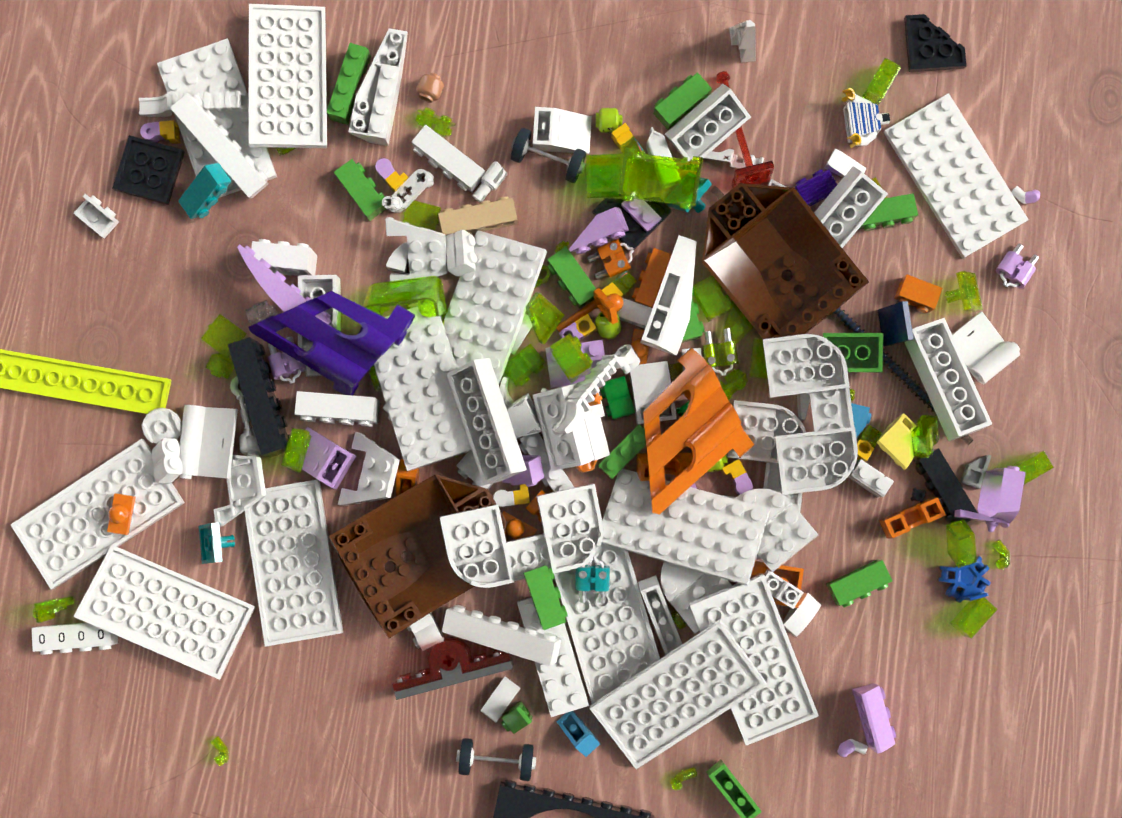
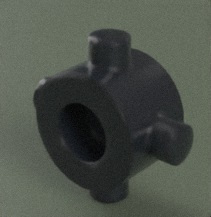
M913 488L911 501L923 502L926 491Z

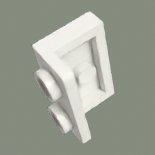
M84 194L83 197L86 200L78 207L74 214L101 237L105 238L119 223L114 218L116 214L108 207L103 209L100 206L102 202L94 195L90 198Z

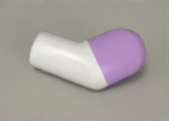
M1018 186L1011 191L1013 196L1023 204L1035 203L1040 199L1041 195L1036 189L1024 192Z
M848 739L839 745L838 754L841 757H847L848 754L856 751L864 755L868 746L856 740Z

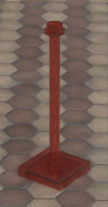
M727 71L719 72L716 75L717 83L724 84L730 88L728 83L730 75ZM740 126L735 132L746 167L735 169L734 178L731 183L732 188L739 183L759 185L770 182L774 170L773 161L753 165L742 126Z

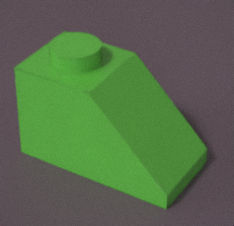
M520 701L502 715L503 721L501 723L508 732L511 730L514 734L532 722L533 716Z

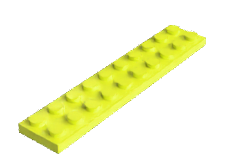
M0 349V388L144 414H148L157 408H166L171 379Z

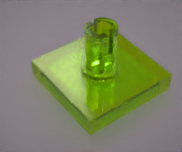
M957 272L959 289L946 291L945 296H948L946 301L951 303L962 300L964 311L977 312L983 310L975 273Z

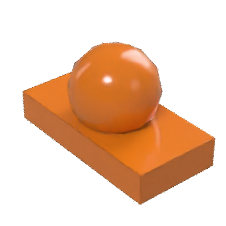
M600 288L594 290L596 307L612 325L618 323L617 312L622 309L624 304L622 297L616 293L606 296Z
M634 328L631 346L640 359L639 365L646 364L650 346L640 343L645 330Z
M114 493L113 504L108 512L109 524L107 532L123 535L129 534L136 496Z
M505 511L502 512L507 521L506 535L515 540L535 535L536 528Z

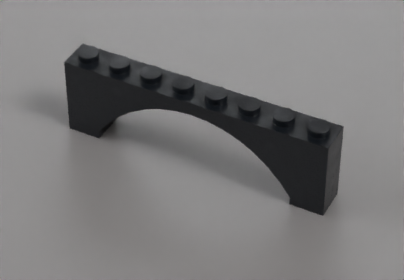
M505 780V782L500 783L493 818H530L549 810L570 809L586 813L594 818H655L652 812L640 809V812L633 811L632 807L626 805L615 807L611 802L601 801V803L593 802L594 799L589 797H582V799L574 798V795L564 792L563 795L556 794L552 789L544 788L542 791L530 784L519 786L516 785L517 782L512 780Z

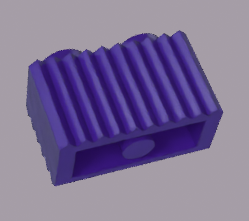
M821 169L812 174V178L808 180L803 178L795 183L797 185L795 189L809 207L826 199L838 185L829 169L824 172Z

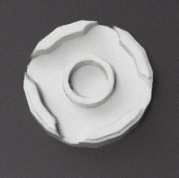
M154 409L143 420V434L151 443L158 444L163 438L178 439L181 435V419L170 409Z

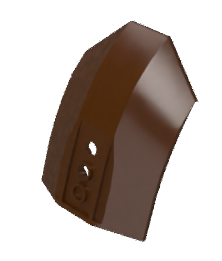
M739 183L709 207L702 263L762 339L806 334L869 283L795 188ZM785 270H790L793 273V277L789 281H785L782 278V273ZM797 285H802L805 288L804 293L800 296L794 294V288Z
M433 475L328 536L347 574L388 639L475 587L460 578L451 567L447 556L440 517L496 505L487 488ZM500 511L503 529L505 533L507 521ZM404 551H409L412 554L411 561L404 562L401 555ZM388 561H392L395 565V569L390 573L385 570V564Z

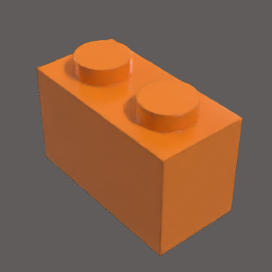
M906 274L900 281L894 299L899 300V302L908 301V306L912 305L917 307L916 310L928 313L936 308L943 288Z

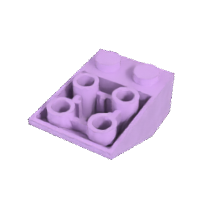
M614 207L596 215L569 248L570 252L582 254L590 251V246L599 247L608 243L607 239L609 238L618 239L625 236V232L629 229L621 209Z
M307 427L287 460L324 484L337 489L357 456Z

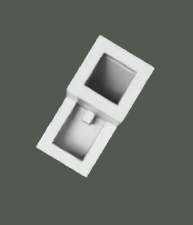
M407 242L400 245L391 254L386 264L388 270L397 273H407L409 267Z

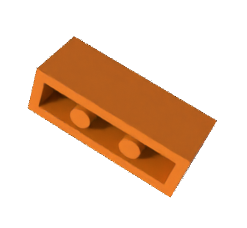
M656 248L653 249L652 253L648 252L645 263L648 264L646 271L642 270L638 279L642 281L640 288L636 287L632 296L636 303L653 308L672 254Z

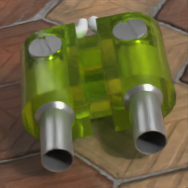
M730 328L723 329L725 342L713 344L711 331L704 332L706 345L702 346L704 359L714 372L720 373L721 376L726 375L727 371L732 370L734 364H739L736 341L731 339ZM730 365V368L725 369L724 372L714 368Z

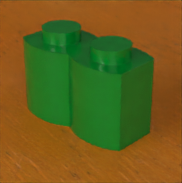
M625 376L605 381V385L600 388L602 398H606L608 405L605 406L607 416H612V420L634 415L635 410Z

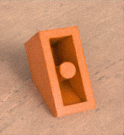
M400 459L396 473V496L417 485L419 482V468L407 471L402 459Z

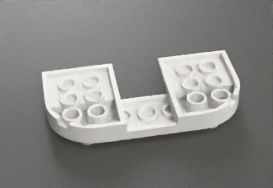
M814 334L763 339L770 398L809 393L814 432L775 436L782 494L827 490L841 484L853 471L858 455L848 371L843 354L832 342Z
M734 400L733 407L740 418L741 426L754 443V446L741 458L733 449L728 452L727 457L766 462L763 489L774 490L782 494L775 436L806 433L803 423L792 411L785 407ZM802 493L785 494L784 496L800 512ZM725 496V497H729V498H732V499H735V498H736V497H732V496Z
M595 484L536 496L544 534L506 542L498 504L441 516L440 521L451 567L460 578L471 585L490 588L525 579L524 572L543 565L552 568L553 573L583 566L593 558L603 538V522Z
M753 489L735 498L739 501L770 509L757 554L772 572L818 536V533L792 502L779 492L770 489ZM665 561L662 566L661 585L667 600L673 605L691 630L697 634L700 630L689 603L728 588L732 584L726 579Z

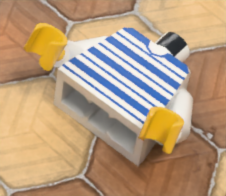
M852 88L845 89L842 93H845L846 97H843L842 101H848L843 108L847 141L852 143L849 145L850 148L867 146L881 131V125L890 123L889 113L879 114L877 104H872L871 101L856 95Z

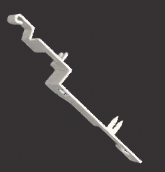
M727 149L722 152L711 151L704 157L706 159L730 162V167L749 170L750 164L762 167L764 161L763 157L758 159L754 155L745 154L743 163H737L738 155L734 154L733 149Z

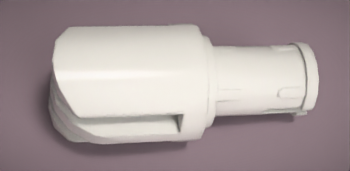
M495 161L491 164L481 178V185L472 195L478 202L484 201L490 191L496 190L508 173L498 162Z

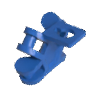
M980 555L974 557L968 564L957 567L940 566L939 570L942 571L941 578L938 581L952 583L945 592L946 596L956 598L955 601L961 603L963 600L972 601L989 596L984 590L986 586H990L991 582L982 577L989 570L987 564L984 565L982 563ZM950 571L955 572L954 579H949ZM958 586L963 588L960 592L956 590Z

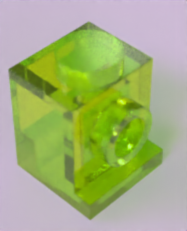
M217 353L211 355L205 368L209 369L210 373L216 377L221 378L222 376L229 379L234 369L232 359Z

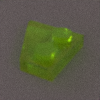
M535 292L526 306V311L538 341L545 345L565 315L538 292Z
M732 301L723 329L730 328L731 339L737 345L753 326Z

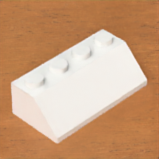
M722 84L668 130L665 135L693 167L750 119L751 116L733 91Z
M853 166L814 213L843 248L888 193L862 171Z

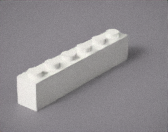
M186 93L170 109L249 198H253L269 184L266 181L268 177L261 169L256 170L253 166L255 162L248 154L246 156L240 151L242 147L236 140L231 141L228 138L229 132L222 125L218 126L214 122L216 117L209 110L205 111L200 106L203 104L202 101L195 94L192 96Z
M454 605V607L446 609L442 628L443 633L547 666L557 662L561 639L555 638L556 635L552 633L542 634L532 627L523 628L516 622L501 621V618L497 616H484L481 611L472 610L471 612L465 610L466 607L461 605Z

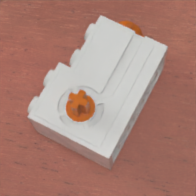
M580 382L533 395L552 471L576 467L580 473L594 470L598 459L610 455L600 418L605 416L601 402L602 396H600L599 392L593 395L595 400L588 403L591 409L588 412H584V421L579 427L567 434H553L551 431L562 418L563 404L568 400L567 397L574 393L573 390L580 386Z

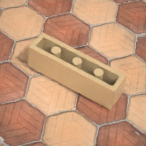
M501 197L498 198V201L494 202L482 201L479 205L475 206L467 204L461 206V209L456 210L448 208L442 210V213H438L442 233L445 234V237L452 233L455 234V232L460 230L474 234L477 231L483 232L518 224L513 198Z

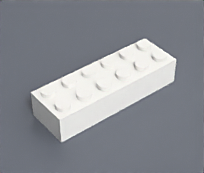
M945 318L913 328L914 339L906 341L905 345L948 441L992 425Z
M490 358L473 360L448 373L447 376L483 485L500 482L526 471L527 469Z
M532 598L518 601L517 604L524 628L532 627L537 629L539 633H552L556 635L555 638L561 639L556 663L547 666L535 662L551 717L589 706L565 623L543 630Z

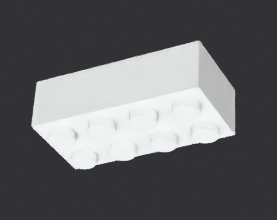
M337 275L298 276V288L301 290L299 294L303 298L308 296L313 299L330 291L341 295L340 278ZM334 308L326 310L332 316L330 320L333 323L330 326L341 332V312ZM298 334V346L308 351L312 347L313 342Z
M297 391L295 415L299 416L300 420L316 422V419H319V421L328 424H335V421H339L343 425H354V422H358L359 425L365 427H373V424H378L380 401L375 397Z

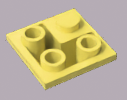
M903 413L887 426L876 443L904 470L918 452V426Z

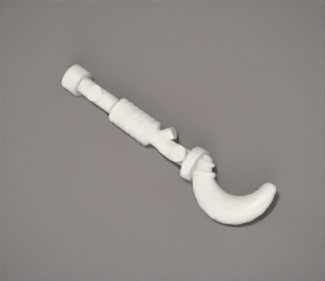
M236 376L231 381L230 389L236 395V399L240 401V413L246 429L245 436L249 438L253 437V432L249 424V413L242 391L238 389L239 380Z

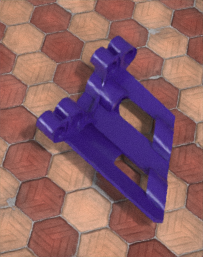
M330 291L283 313L268 317L248 328L255 336L333 381L334 390L343 395L353 396L359 386L358 383L375 362L393 344L399 346L407 334V329L415 318V314L397 305L387 319ZM334 308L360 323L362 327L357 335H346L315 317V315ZM288 327L312 341V347L305 351L275 332Z

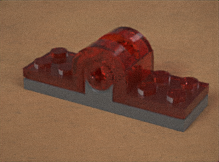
M445 638L430 652L427 658L429 668L421 669L413 676H411V673H406L396 678L397 680L392 684L396 700L513 669L512 655L496 649L491 655H487L485 652L475 655L474 659H472L469 644L467 645L459 638ZM446 657L454 658V661L451 663V660H447Z

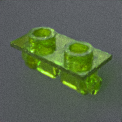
M428 107L417 110L421 113L415 119L418 125L423 127L427 125L432 128V125L436 124L433 131L445 137L451 135L452 129L450 127L456 125V123L452 122V118L446 115H441L440 117L435 114L433 109Z
M738 368L737 370L734 369L724 378L728 382L727 385L720 381V385L728 400H730L737 390H742L746 386L748 379L746 373H743Z

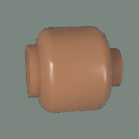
M435 73L422 75L417 86L419 98L430 103L439 99L444 88V83L440 80L441 77Z

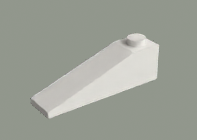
M655 575L639 581L638 584L665 655L681 646L682 642Z

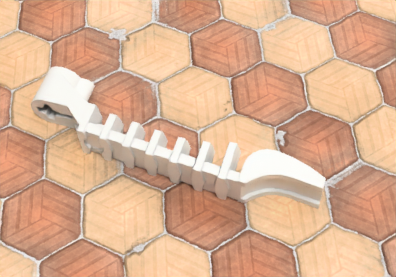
M218 91L215 93L194 92L203 104L200 106L204 110L212 112L213 109H217L219 112H223V109H228L230 112H233L234 109L238 108L241 112H249V93L240 91H226V93H219ZM186 93L139 98V115L147 117L171 116L172 110L170 107Z
M630 344L620 347L614 355H603L601 357L602 360L596 363L597 366L590 370L591 373L586 375L585 380L579 383L580 386L573 390L574 393L567 397L568 400L563 404L562 418L551 430L553 434L570 433L582 424L585 417L584 412H588L591 409L588 403L595 400L593 395L600 391L599 388L605 385L604 381L611 378L610 375L616 373V369L621 368L624 374H628L639 365L640 359Z

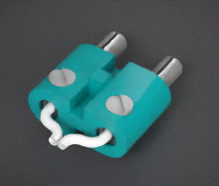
M593 557L587 563L594 560V562L600 565L590 566L584 564L576 568L575 590L579 591L580 603H582V591L583 603L586 602V591L595 590L599 592V603H601V598L602 603H605V592L609 591L610 566L604 565L603 562Z

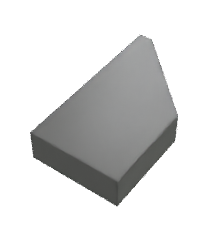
M991 455L983 456L966 464L960 483L980 489Z

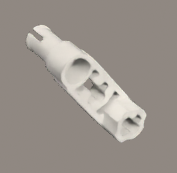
M424 169L416 170L397 189L392 197L386 196L383 198L382 205L391 212H402L426 188L432 187L434 184L433 174ZM407 188L411 189V196L407 194Z

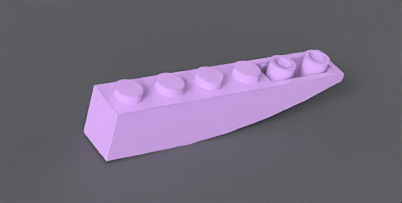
M239 244L237 248L257 282L284 312L311 299L308 296L303 298L299 294L301 290L293 283L290 286L285 283L286 278L278 271L273 273L269 269L271 265L263 258L260 261L255 258V252L246 245L244 248ZM326 311L315 315V317L329 325L333 323L330 320L332 316Z

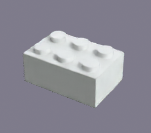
M259 239V242L252 241L251 249L255 252L254 257L259 261L263 258L271 265L269 269L273 273L278 271L284 275H315L317 255L309 245L297 243V246H293L284 241H278V244H274L265 239Z

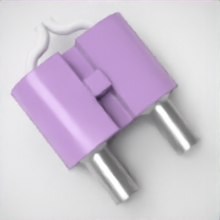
M1017 244L1013 251H1008L996 269V272L1004 281L1003 285L1005 287L1012 286L1023 289L1036 270L1034 265L1039 257L1033 255L1029 262H1024L1022 260L1023 257L1019 255L1024 247L1022 244Z
M293 337L286 338L290 342L294 343ZM268 344L271 353L268 356L274 379L289 381L290 384L294 383L301 372L306 370L305 365L284 352H277L276 347ZM290 374L295 375L292 380L286 377H289Z

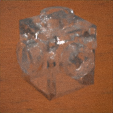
M267 300L258 302L251 308L246 309L247 318L251 325L278 314L273 305L270 306Z

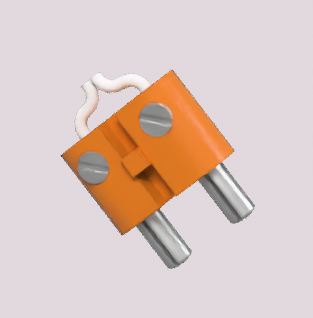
M615 239L598 247V252L587 257L589 262L599 258L603 260L606 269L596 273V279L607 275L611 278L631 269L630 262L632 261L634 250L632 247H628L627 244L620 243L619 239ZM622 246H625L627 250H631L629 252V260L627 259V256L625 255Z

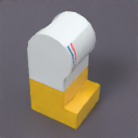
M521 484L520 490L507 492L505 490H498L494 494L493 499L500 507L529 504L528 486Z

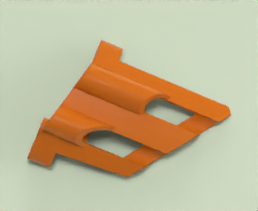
M690 348L677 360L685 370L643 412L652 513L659 515L731 449L741 458L754 446L752 440L743 430L740 418L724 393L714 370L693 348ZM684 394L690 401L685 414L661 435L659 415ZM683 448H691L693 453L691 464L666 485L664 466Z

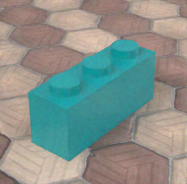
M219 163L205 165L178 202L190 219L204 218L209 214L210 208L218 202L221 194L227 191L231 179Z

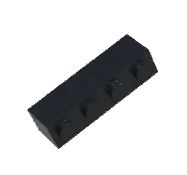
M933 449L915 459L916 471L923 475L926 480L925 486L927 489L933 492L935 497L939 498L948 524L953 525V527H961L971 521L970 519L954 517L955 510L961 509L975 513L978 512L940 449Z

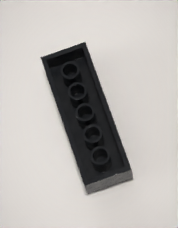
M251 337L228 344L261 455L271 458L292 451L293 441L290 434L287 435L285 427H288L287 421L284 416H281L280 409H282V405L274 393L276 385L273 380H270L269 373H271L268 362L264 360L265 349L263 345Z

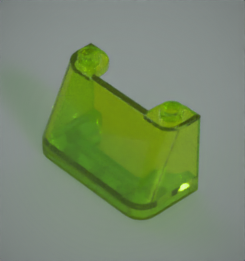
M625 147L618 194L623 197L622 200L633 202L634 199L675 204L680 205L682 209H691L692 206H696L704 164L703 157L693 156V159L688 161V157L680 159L649 155L646 152H641L640 155V153L635 152V148Z
M437 276L371 284L367 289L363 307L381 316L384 312L390 310L389 306L418 303L419 312L424 317H436L447 313L443 283Z

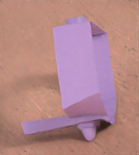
M1015 466L994 468V470L986 471L977 508L979 513L960 509L955 510L954 517L984 521L989 532H993L998 525L1004 528L1009 527L1020 510L1026 472L1019 471L1020 468Z

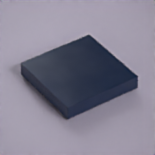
M902 301L878 309L881 333H883V347L914 339L908 301Z

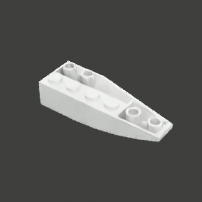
M388 29L355 97L348 132L369 143L389 146L402 78L407 31Z
M678 236L641 339V344L677 356L690 320L697 241Z

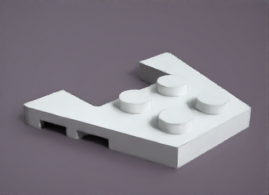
M387 217L385 219L387 236H406L410 273H391V292L447 274L445 234L423 227H416L407 222L403 223L394 220V218Z
M355 432L351 449L365 451L366 455L358 489L354 491L342 488L338 505L341 506L391 498L400 461L387 450L375 444L374 441L369 440L364 434Z
M232 455L230 479H227L230 505L213 509L215 523L219 522V527L224 526L266 496L260 457Z

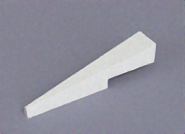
M747 20L730 27L731 46L738 45L741 63L756 61L755 23Z

